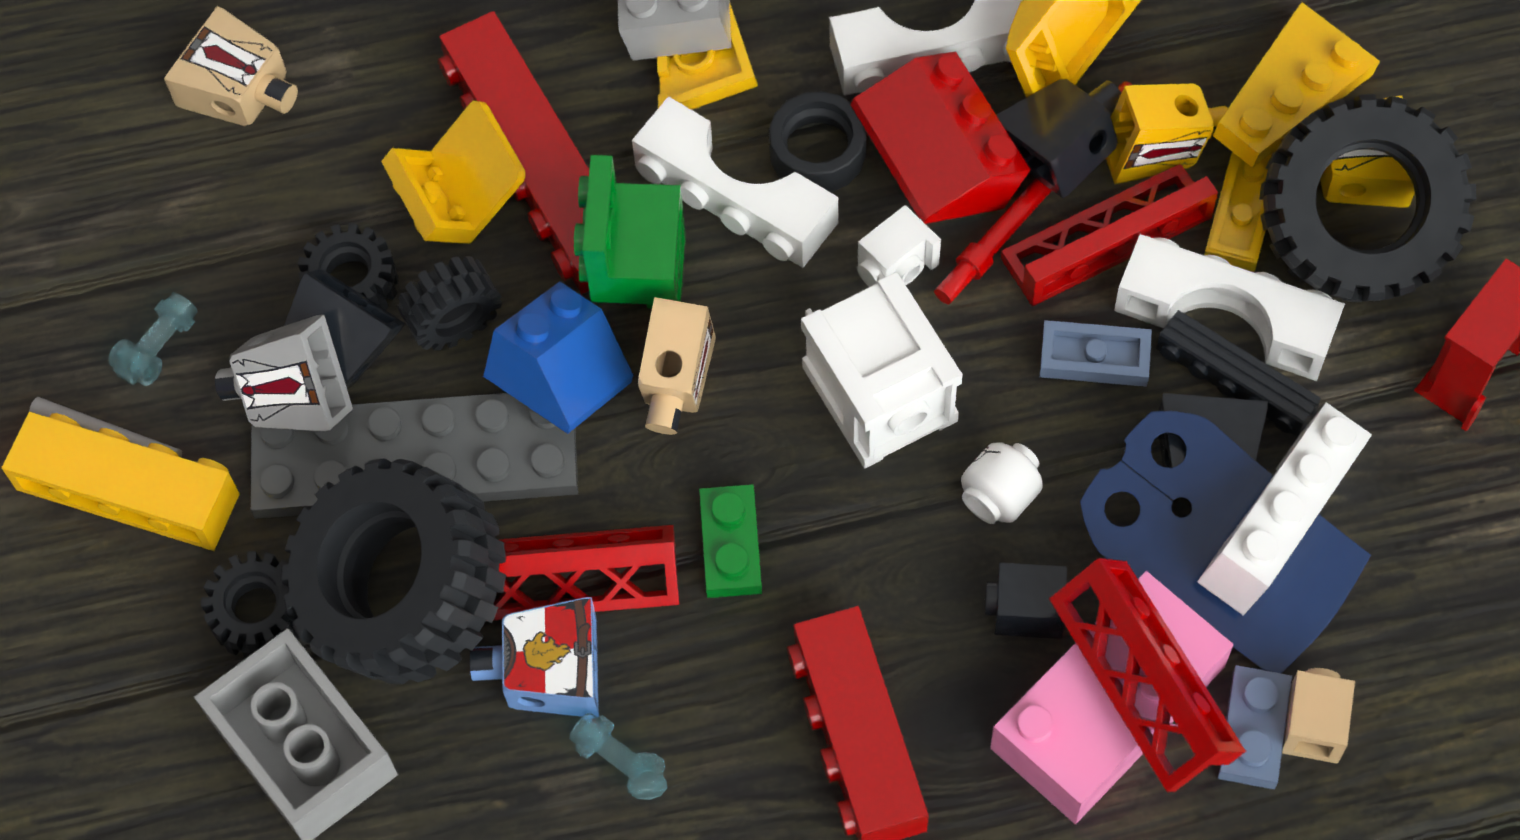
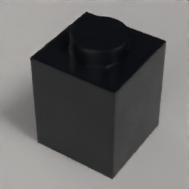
M999 563L997 582L986 583L985 615L995 616V635L1062 639L1065 624L1049 598L1067 584V566Z

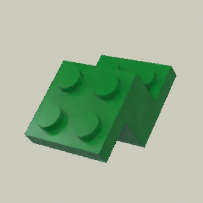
M591 155L589 176H580L578 186L579 208H583V223H576L574 230V254L579 256V281L588 282L591 302L647 304V309H652L654 297L681 302L686 241L681 186L616 183L613 156Z

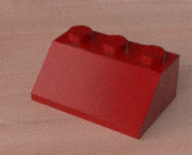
M956 51L916 57L854 97L850 104L918 218L925 224L1004 209L1031 170Z

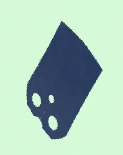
M1177 411L1150 412L1124 439L1126 449L1122 460L1114 467L1107 470L1101 469L1080 501L1084 523L1091 540L1098 552L1106 559L1127 561L1138 579L1146 571L1149 572L1233 643V648L1261 669L1281 674L1331 622L1358 580L1371 555L1318 514L1269 588L1244 615L1240 614L1197 581L1224 542L1261 495L1273 475L1205 417ZM1174 433L1185 442L1187 448L1186 457L1178 466L1166 468L1157 464L1153 459L1151 445L1160 434ZM1128 492L1138 500L1140 515L1132 525L1118 527L1107 519L1104 512L1105 503L1112 494ZM1184 497L1191 502L1192 511L1190 515L1184 518L1174 515L1171 505L1176 498Z

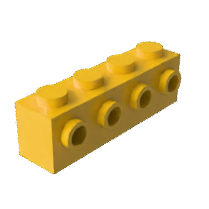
M29 412L1 468L17 491L212 551L215 550L240 495L229 474V470L216 461L199 458L197 462L179 457L174 450L161 444L150 443L148 447L131 443L127 437L117 431L108 428H100L98 432L85 429L75 420L58 413H51L49 417Z

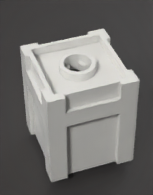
M897 272L886 277L882 273L878 274L877 284L823 311L819 309L812 312L810 308L805 310L806 316L801 318V329L806 336L807 356L802 358V368L864 469L883 460V457L938 429L940 431L958 422L959 412L955 407L957 386L962 384V373Z

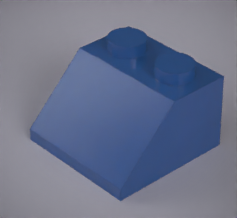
M559 281L494 330L483 377L568 434L632 382L633 373L602 309Z

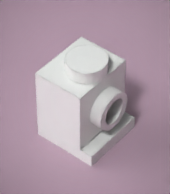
M904 205L858 241V273L869 287L877 284L878 274L882 273L886 277L895 272L899 274L904 284L907 285L921 273L924 264L931 271L939 265L941 239Z

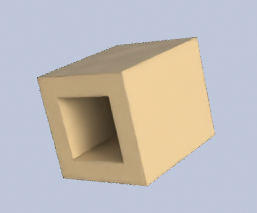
M1312 668L1306 672L1297 670L1290 688L1282 753L1338 764L1348 745L1355 681L1342 679L1337 672L1324 668Z

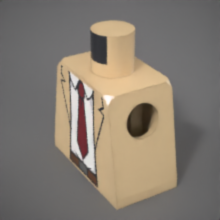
M218 6L164 77L176 106L242 126L252 124L265 105L281 113H287L294 105L298 93L295 85L284 81L286 69L279 49L272 42Z
M654 297L638 379V386L644 402L650 405L645 427L651 431L668 435L677 434L681 412L695 413L699 409L716 339L707 306Z

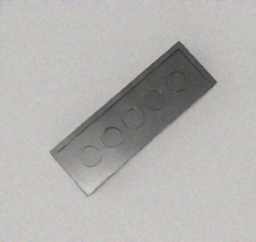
M508 393L353 404V410L330 431L263 428L252 425L250 510L255 519L298 516L305 506L311 508L318 498L314 494L326 483L330 482L335 485L340 481L338 477L340 473L355 465L365 470V463L382 458L391 462L400 458L414 461L423 467H428L462 485L463 488L473 492L483 502L578 495L576 428L567 434Z

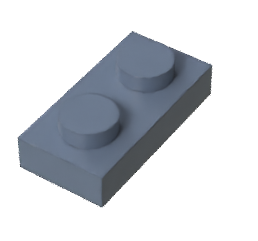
M1044 320L1039 377L1147 387L1152 329Z
M1235 665L1232 674L1226 720L1246 752L1229 765H1219L1217 779L1275 789L1278 783L1292 681L1291 675Z

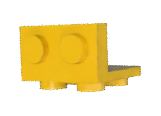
M472 101L431 151L392 148L381 161L392 180L395 191L403 200L414 221L415 228L422 235L424 241L471 244L525 179V170L490 108L485 102Z

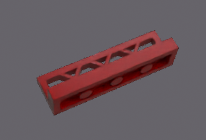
M1180 163L1002 250L1001 260L1033 307L1130 259L1140 234L1151 238L1170 239L1211 219L1218 191L1207 176L1193 182ZM1176 183L1180 190L1154 202L1158 191ZM1149 196L1148 201L1142 200V199H1144V198H1146V197ZM1122 209L1135 211L1110 223L1112 214ZM1104 218V222H1103V223L1097 222V221H1099V220H1101V219ZM1077 231L1090 233L1065 246L1069 235ZM1059 240V244H1058V245L1052 244V243H1054V242H1056V241ZM1032 253L1045 255L1025 265V267L1020 259Z
M674 525L499 539L504 542L506 554L505 563L499 564V572L506 574V577H517L512 583L505 579L504 592L493 604L499 607L493 621L502 620L505 615L587 597H592L595 612L679 605ZM664 564L667 590L644 592L629 579L640 566ZM627 567L622 574L614 569ZM599 569L614 581L610 588L600 596H588L574 585L586 570ZM562 572H572L567 578L560 574ZM544 574L559 586L548 600L533 601L518 588L530 575ZM621 588L625 589L628 592L624 594H616ZM566 592L573 597L561 599ZM510 597H512V598L515 599L518 603H506V602L509 600Z
M1098 558L1049 598L1166 792L1177 791L1209 765H1229L1246 752L1127 561ZM1090 586L1100 601L1096 624L1083 622L1072 604V601ZM1111 620L1116 628L1110 627ZM1090 631H1095L1094 638L1091 635ZM1109 634L1121 636L1129 647L1126 672L1112 669L1105 658ZM1140 668H1142V670H1143V672L1145 673L1146 676H1144V675H1139V674H1140ZM1118 678L1124 679V686ZM1138 682L1152 685L1159 696L1156 720L1143 718L1135 707ZM1170 716L1176 724L1170 723ZM1148 727L1154 728V734L1151 733ZM1168 731L1182 734L1195 754L1194 757L1177 770H1174L1165 755Z

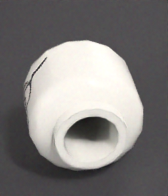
M1002 442L989 444L961 477L964 490L962 500L972 513L989 524H994L996 521L1005 523L1015 521L1043 488L1042 477L1037 470V467L1040 465L1038 458L1031 450L1019 443H1015L1013 446Z

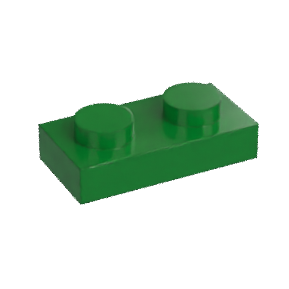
M754 484L699 489L707 598L762 594Z

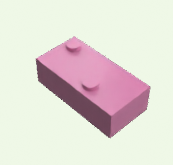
M1146 571L1138 579L1205 687H1207L1225 668L1234 644ZM1111 620L1110 627L1116 628ZM1090 631L1091 635L1094 638L1095 631ZM1109 634L1105 658L1112 669L1126 672L1129 647L1121 636ZM1076 643L994 726L990 747L1075 825L1143 754ZM1140 668V674H1139V675H1144V676H1146L1145 673L1143 672L1142 668ZM1118 678L1124 686V679ZM1138 682L1135 707L1143 718L1156 720L1159 696L1152 685ZM1170 716V723L1172 724L1174 720ZM1148 727L1151 733L1154 734V728Z

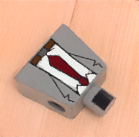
M324 314L316 315L250 338L230 355L229 362L231 368L220 369L215 377V388L220 399L223 401L242 399L248 421L255 427L330 431L353 410Z

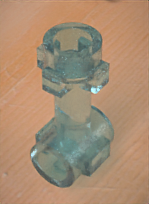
M173 292L166 300L162 299L154 310L160 317L137 345L128 339H123L112 348L109 355V364L114 368L113 371L118 377L132 385L138 382L143 386L152 384L159 377L162 370V360L155 355L176 330L181 333L183 330L187 332L195 322L193 317L198 313L196 307L180 294Z
M591 712L585 714L577 722L570 734V740L576 744V751L586 759L596 752L629 777L626 784L628 792L638 800L640 798L650 800L660 797L668 787L663 775L666 768L664 760L654 752L652 754L648 752L635 754L610 735L614 729L613 722L603 715L597 718Z

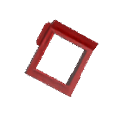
M1507 258L1445 336L1446 340L1435 364L1414 389L1415 392L1463 423L1461 429L1467 431L1472 425L1487 398L1482 393L1497 363L1507 350L1517 356L1520 353V267Z

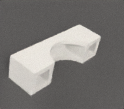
M974 0L971 9L960 21L947 28L935 31H917L905 28L892 21L879 7L830 17V48L844 95L864 92L916 57L956 51L969 72L977 70L984 65L1003 61L1011 62L1006 50L1010 27L1022 0Z
M669 96L632 139L635 167L645 179L654 184L662 182L665 185H680L682 200L698 210L704 208L718 216L729 230L738 235L746 233L761 242L773 257L781 261L789 259L804 268L838 224V197L797 172L780 180L764 184L741 182L723 173L710 157L713 148L710 121Z
M1140 234L1120 282L1114 311L1164 328L1177 310L1183 313L1198 308L1227 310L1246 320L1257 332L1264 348L1265 364L1317 381L1345 303L1333 300L1328 294L1319 290H1303L1283 283L1269 273H1253L1230 265L1228 261L1219 256H1203L1180 248L1169 239L1151 238Z
M1326 402L1300 433L1277 466V471L1268 485L1224 542L1197 582L1244 615L1269 588L1372 434Z

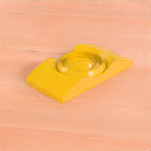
M1022 0L1009 30L1006 50L1026 98L1059 79H1067L1075 85L1141 0Z

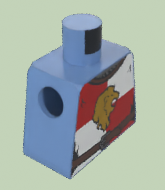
M592 597L570 600L505 615L502 619V645L481 646L470 650L472 681L503 679V693L508 707L513 709L590 718L599 717L597 617Z

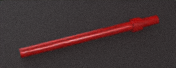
M1124 81L1117 88L1122 93L1125 86L1132 84ZM1035 178L977 243H969L956 258L957 266L934 290L936 297L941 302L949 305L972 279L979 280L993 265L992 257L1052 190Z

